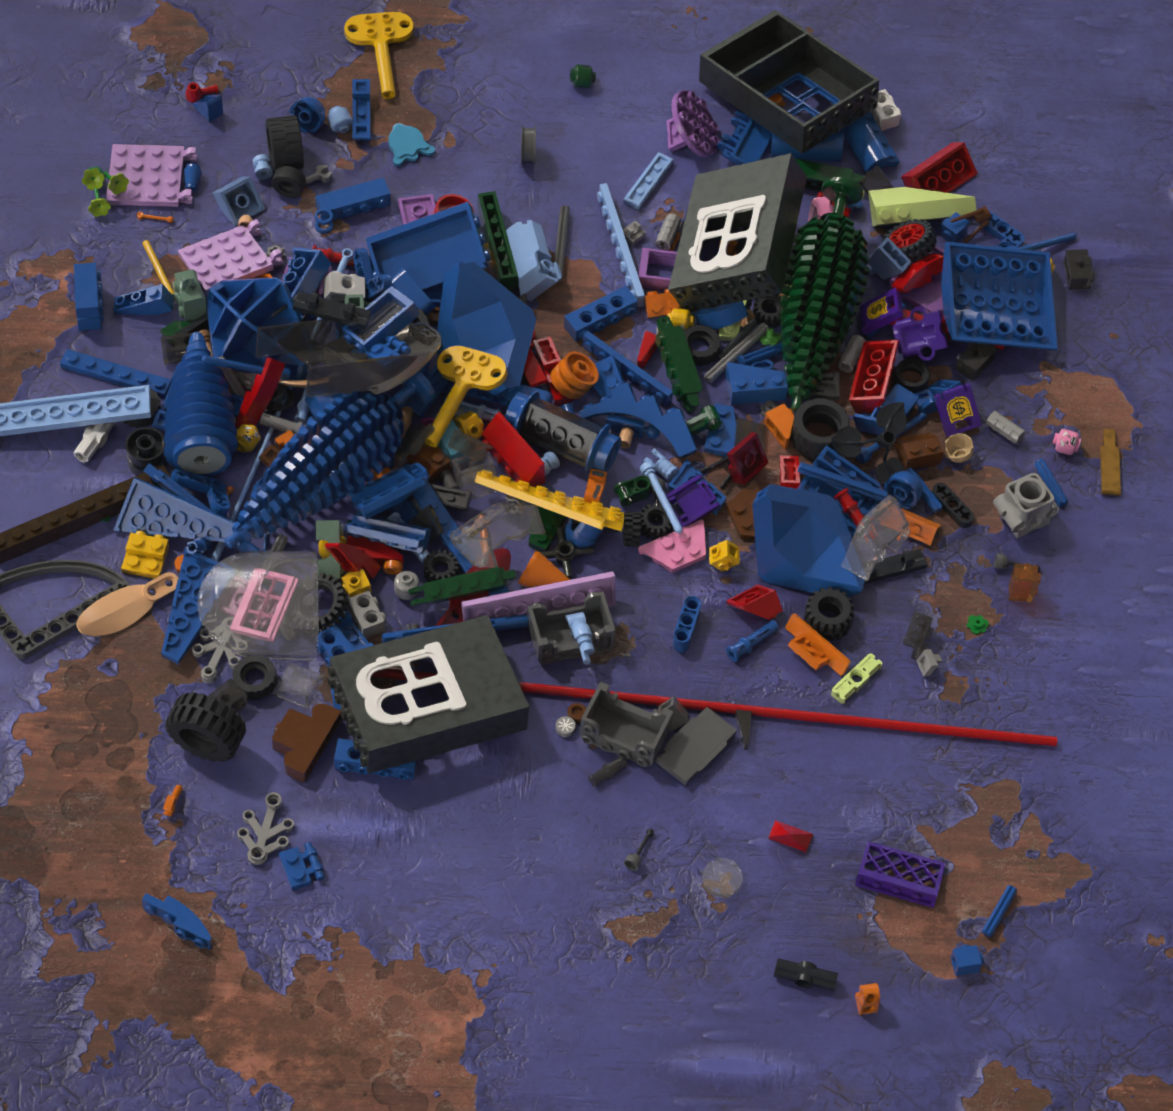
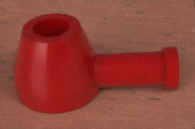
M192 82L187 86L185 97L189 102L195 103L202 99L203 95L219 93L218 86L214 84V86L200 88L197 83Z

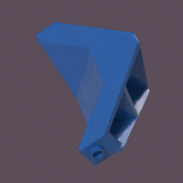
M457 262L453 264L452 269L444 274L437 335L441 339V346L437 350V355L439 357L449 347L464 346L498 356L505 362L508 374L502 385L487 391L495 396L511 392L519 387L536 324L533 310L475 262ZM495 373L492 377L496 378L500 376L501 373Z
M278 277L222 280L209 288L206 303L212 357L219 358L224 356L226 360L264 367L267 357L285 363L284 368L290 370L289 379L302 380L308 375L311 376L316 371L319 355L305 325L300 332L298 331L302 318L299 312L293 311L294 301L282 280ZM283 305H288V308H286L280 314L276 315L275 317H271V315L276 310L281 308Z
M773 484L768 485L757 493L752 506L758 576L764 582L811 593L814 591L819 592L821 588L827 590L828 587H832V590L837 588L840 589L841 593L845 592L847 598L854 594L858 595L864 589L863 585L867 574L839 505L830 495Z

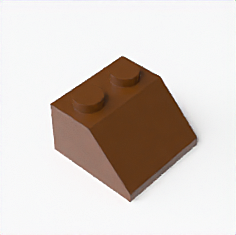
M928 432L896 439L894 444L904 470L909 467L916 470L941 464L944 451L938 437Z
M424 438L413 444L398 463V466L405 464L411 466L414 463H420L427 469L430 475L427 480L429 484H434L441 480L439 477L441 472L445 470H450L451 472V460L438 446L431 447L424 442Z

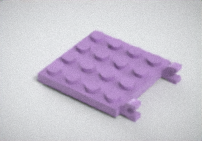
M113 144L109 175L113 176L123 173L129 179V184L127 185V190L119 195H114L107 187L106 202H109L111 205L179 207V203L192 204V190L185 189L182 192L180 190L183 161L196 162V147H189L184 150V146Z
M257 219L251 221L248 227L242 225L177 250L178 256L187 269H193L197 272L200 287L207 296L209 288L222 280L251 279L274 270L273 266L284 264L281 257H279L282 255L279 248L272 251L270 256L267 257L252 237L262 234L261 230L256 228L260 226Z

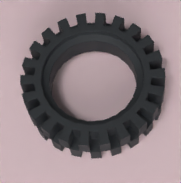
M313 573L312 579L307 575L305 576L306 582L304 583L300 579L299 588L296 587L287 609L288 615L298 628L303 632L306 631L308 634H312V632L318 634L320 630L324 631L327 627L334 626L333 623L335 622L340 625L339 617L345 619L346 614L343 611H348L349 609L347 606L349 604L348 593L335 577L333 578L332 575L327 574L326 576L325 573H320V576L317 573ZM320 589L331 591L334 600L326 614L318 618L304 616L302 607L309 594Z

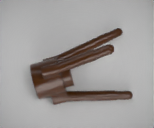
M986 206L951 219L953 223L974 217L977 224L982 223L964 240L965 244L981 229L989 225L988 220L992 217Z

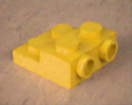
M143 531L130 532L121 572L153 579L161 576L169 550L168 539L159 534L154 537L147 536Z

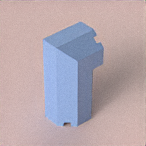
M528 220L527 224L516 222L506 232L518 274L520 295L532 301L554 285L562 276L559 265L556 261L552 263L550 260L552 256L549 254L542 226L532 220Z

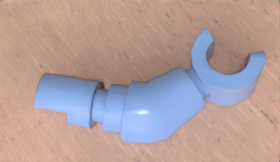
M583 612L565 615L571 630V636H574L575 641L580 646L579 649L583 663L588 665L590 664L589 655L593 654L595 649L591 639L593 635L590 626L586 624L585 615Z

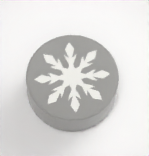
M567 716L560 717L556 721L555 729L557 734L562 737L571 736L575 732V721Z

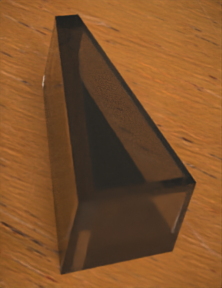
M736 710L735 719L743 748L748 750L752 711Z

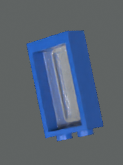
M391 286L365 308L371 311L365 330L344 325L342 330L345 336L343 337L349 345H355V348L362 354L379 342L382 344L387 343L385 341L386 335H397L420 314L413 301Z

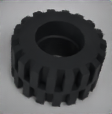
M828 587L825 590L821 588L819 592L814 591L813 595L809 596L806 603L804 621L825 639L830 638V641L835 640V637L840 639L851 628L854 604L850 597L847 598L845 592H840V589L832 590V587ZM829 610L835 612L838 616L829 618L820 612Z

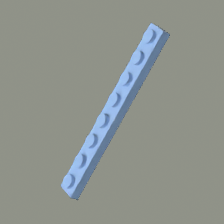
M607 183L600 184L597 199L599 203H602V214L607 218V229L611 230L612 244L616 245V256L621 260L620 267L622 273L625 272L626 286L630 287L631 293L638 300L637 307L644 306L645 295Z

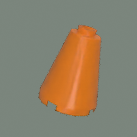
M535 551L518 584L527 588H533L570 579L543 554Z

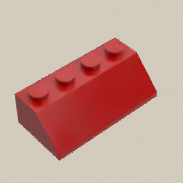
M955 142L902 175L901 179L905 187L950 193L977 175L978 172L965 142Z
M899 340L863 343L849 402L856 414H862L863 412L873 413L876 407L879 408L885 401Z
M498 412L482 432L481 444L486 451H490L494 461L497 464H501L506 475L512 477L515 482L519 480L529 483V486L535 488L545 483V463L507 419Z

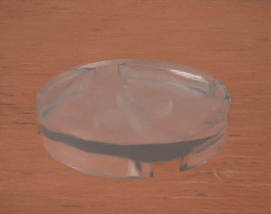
M718 858L707 863L703 869L702 882L705 889L712 895L728 897L740 889L743 874L734 861Z

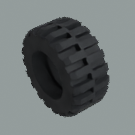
M196 692L185 693L179 696L165 722L166 732H168L169 737L173 738L177 745L179 744L182 749L191 752L195 756H200L205 760L210 759V761L218 760L223 762L231 759L246 733L244 719H241V715L236 713L235 709L227 706L225 702L219 701L215 697H209L202 693L197 694Z

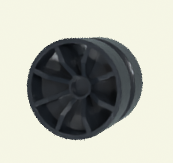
M143 427L134 430L127 437L125 446L128 467L134 475L137 476L144 473L143 470L148 464H152L155 468L163 464L165 468L167 467L168 461L164 456L166 444H164V435L160 431L150 427Z

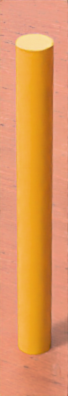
M148 240L143 241L142 245L161 283L173 295L174 291Z

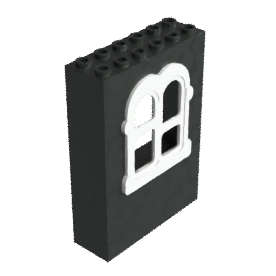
M791 153L701 173L695 176L668 288L682 309L695 311L782 293L807 176ZM750 226L747 231L730 234L731 229ZM722 236L719 252L715 258L707 262L701 261L705 240ZM747 238L742 252L735 256H728L726 254L727 245L730 241Z
M488 615L330 657V666L327 667L330 676L327 678L330 689H334L335 702L341 706V717L348 723V734L353 736L355 751H359L360 763L362 767H366L368 774L527 730L529 705ZM428 657L432 658L438 674L421 680L416 679L410 662ZM401 666L408 680L403 685L388 689H378L371 684L370 678L377 671ZM436 683L444 685L449 697L448 701L424 708L417 707L411 693L412 690ZM402 694L409 711L398 715L385 713L381 708L382 701L389 696Z

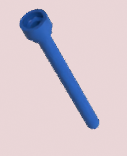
M1069 233L1018 248L1011 246L1004 248L1034 251L1074 240L1077 235L1076 233Z
M206 355L201 358L203 363L256 374H262L264 368ZM284 368L280 380H289L290 370L288 368Z
M922 412L909 420L904 431L896 435V438L925 420L927 417L926 413ZM877 442L870 447H861V453L856 458L860 463L864 464L871 459L874 452L882 447Z

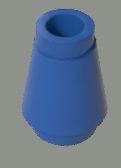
M188 164L184 169L186 189H191L192 192L196 191L202 174L201 167L197 164Z

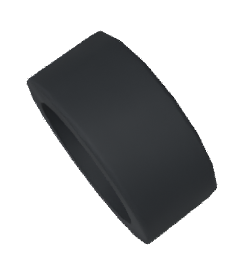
M905 359L896 366L893 378L894 385L898 383L912 393L926 389L930 373L926 364L920 360ZM915 371L921 375L922 380L917 383L907 382L901 377V373Z

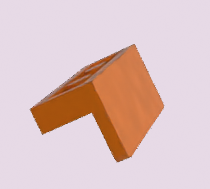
M890 503L884 507L878 522L880 525L928 545H932L937 530L941 526L938 523Z

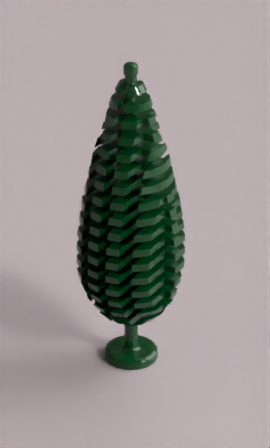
M832 177L823 182L821 191L824 197L835 203L833 213L823 214L821 219H817L818 216H815L797 231L798 234L794 236L793 243L796 244L792 245L791 253L793 254H790L785 285L783 286L782 293H780L784 294L780 298V305H782L780 309L782 353L785 352L783 360L789 363L784 366V370L787 373L786 385L789 388V396L794 399L791 405V410L796 412L802 402L807 401L811 397V394L817 389L818 383L824 377L820 373H826L830 364L834 361L836 354L841 348V344H843L851 328L850 326L855 320V317L852 316H855L859 310L855 305L859 306L863 298L857 295L863 296L866 290L861 285L865 286L867 284L868 278L864 277V275L867 276L870 267L866 266L869 262L866 254L868 251L867 242L860 229L856 231L855 227H853L854 221L843 215L845 205L859 203L864 197L865 190L858 182L848 178Z

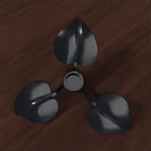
M903 402L891 403L879 410L876 416V423L880 428H884V432L880 433L877 437L860 441V432L852 426H846L839 429L831 438L834 449L840 455L848 458L860 455V445L877 442L880 447L886 448L883 457L884 463H880L875 471L878 482L883 486L894 473L904 471L902 463L897 458L891 457L887 460L889 450L892 448L891 445L896 441V435L902 433L906 427L907 421Z

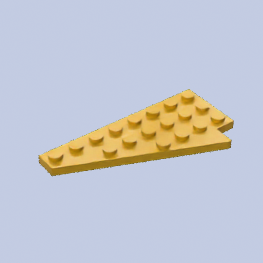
M486 470L477 471L475 482L598 529L603 530V527L622 531L624 512H621V509L618 507H603V504L600 502H585V499L579 496L571 498L561 491L553 493L547 491L548 488L543 486L535 488L529 486V483L519 480L514 482L507 476L500 475V477L492 475V472Z

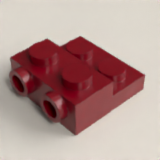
M751 432L727 453L731 463L728 466V470L732 480L742 485L749 482L754 475L769 463L758 434L755 432Z

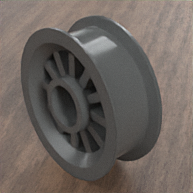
M522 125L521 164L522 162H533L535 165L536 125L534 128H524Z

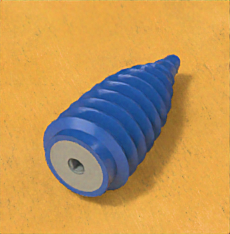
M194 332L189 338V344L186 348L187 352L183 355L182 361L177 365L175 374L171 378V386L168 390L165 412L166 422L164 425V444H166L164 456L170 465L176 469L203 476H211L222 472L232 463V454L235 453L238 447L237 429L235 427L236 419L233 415L232 396L228 391L229 385L224 379V373L217 365L202 362L201 358L204 355L211 356V352L207 348L202 333Z

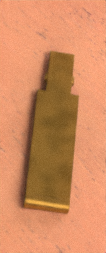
M1103 429V446H1100L1101 495L1120 496L1119 447H1115V429Z

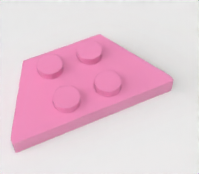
M702 519L683 527V531L680 534L674 531L638 547V552L641 555L646 554L651 557L654 563L662 565L664 569L671 573L706 558L704 521Z

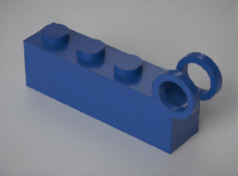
M384 177L315 196L317 209L315 212V229L321 234H327L332 231V221L391 205V193ZM318 224H330V227L328 229H320Z

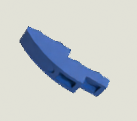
M145 893L142 898V906L146 913L152 916L157 915L168 924L173 923L174 933L183 940L188 939L199 948L212 949V938L208 930L189 908L169 895L163 902Z

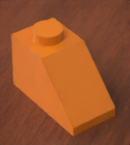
M782 404L765 413L764 424L785 450L788 448L794 413L785 404Z

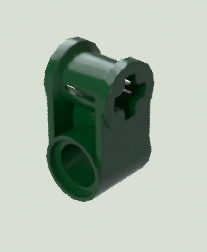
M638 476L617 483L613 490L620 498V505L629 506L632 503L647 499L651 493L650 479L646 476Z

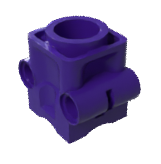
M918 306L911 311L910 317L895 321L896 324L893 325L895 340H899V354L903 353V357L919 354L921 359L930 360L935 356L938 349L949 346L947 336L942 330L943 318L941 310L928 312L925 307ZM915 311H921L924 314L922 320L915 317ZM930 347L932 355H925L923 348Z

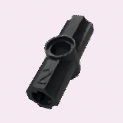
M778 958L773 977L794 981L797 986L802 988H812L814 986L834 991L838 973L817 968L812 962L802 961L796 963Z

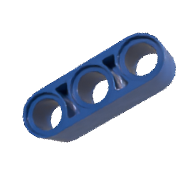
M401 269L391 278L392 286L413 301L416 307L422 310L425 315H428L436 308L429 297L404 269Z
M689 596L684 600L672 642L673 649L677 652H685L690 647L701 609V601L696 596Z

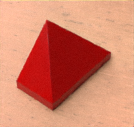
M775 820L768 839L807 852L813 834Z

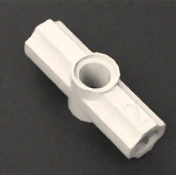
M116 422L89 425L84 431L83 440L74 451V456L80 462H89L98 447L102 448L104 446L108 433Z

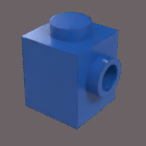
M957 212L942 222L940 236L946 241L955 243L967 234L970 223L967 219L952 223L951 219L961 216Z
M962 945L959 948L953 949L950 957L955 976L978 973L982 964H984L983 954L978 951L977 945Z

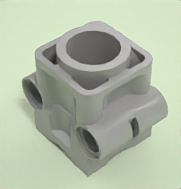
M1036 473L1028 474L1008 483L1005 492L997 496L993 501L998 513L1006 521L1017 539L1035 529L1049 525L1051 517L1055 516L1060 510L1054 501L1053 494Z

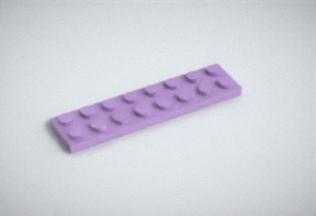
M612 571L463 601V621L488 615L489 619L521 614L527 616L528 606L535 603L545 605L547 612L555 609H567L571 606L584 605V599L591 592L604 591L608 607L616 606L615 575Z

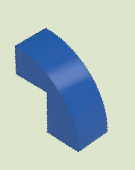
M743 301L720 305L716 309H700L694 316L698 325L709 326L715 330L744 319L748 316Z

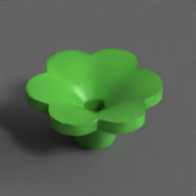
M772 328L767 329V334L760 337V342L763 345H776L778 342H781L780 333H774Z

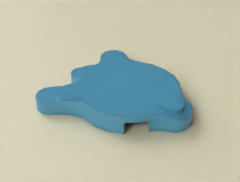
M401 123L393 126V130L389 134L388 144L394 154L393 164L399 167L405 161L416 162L418 154L434 155L435 148L425 142L422 133L417 128Z

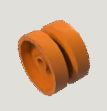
M573 351L569 352L554 367L550 377L555 388L563 396L576 400L581 399L598 381L599 373L594 362L588 356Z

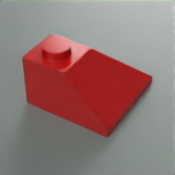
M759 584L726 600L728 605L768 620L775 618L778 613L783 611L776 590Z

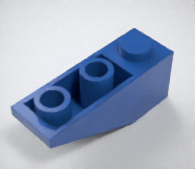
M163 284L115 297L113 312L115 314L159 315L172 311L174 296Z

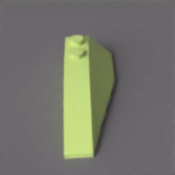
M909 187L868 191L872 227L906 223L907 220L912 222L913 219L918 221L919 219H923V221L950 218L955 212L962 216L977 210L976 200L973 196Z

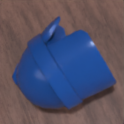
M569 518L565 527L566 541L572 543L574 548L593 546L606 527H603L602 530Z

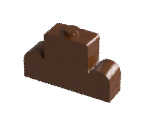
M321 703L313 707L312 717L289 709L282 721H278L274 729L275 733L272 736V748L285 755L284 770L286 775L303 783L306 782L342 721L340 710Z

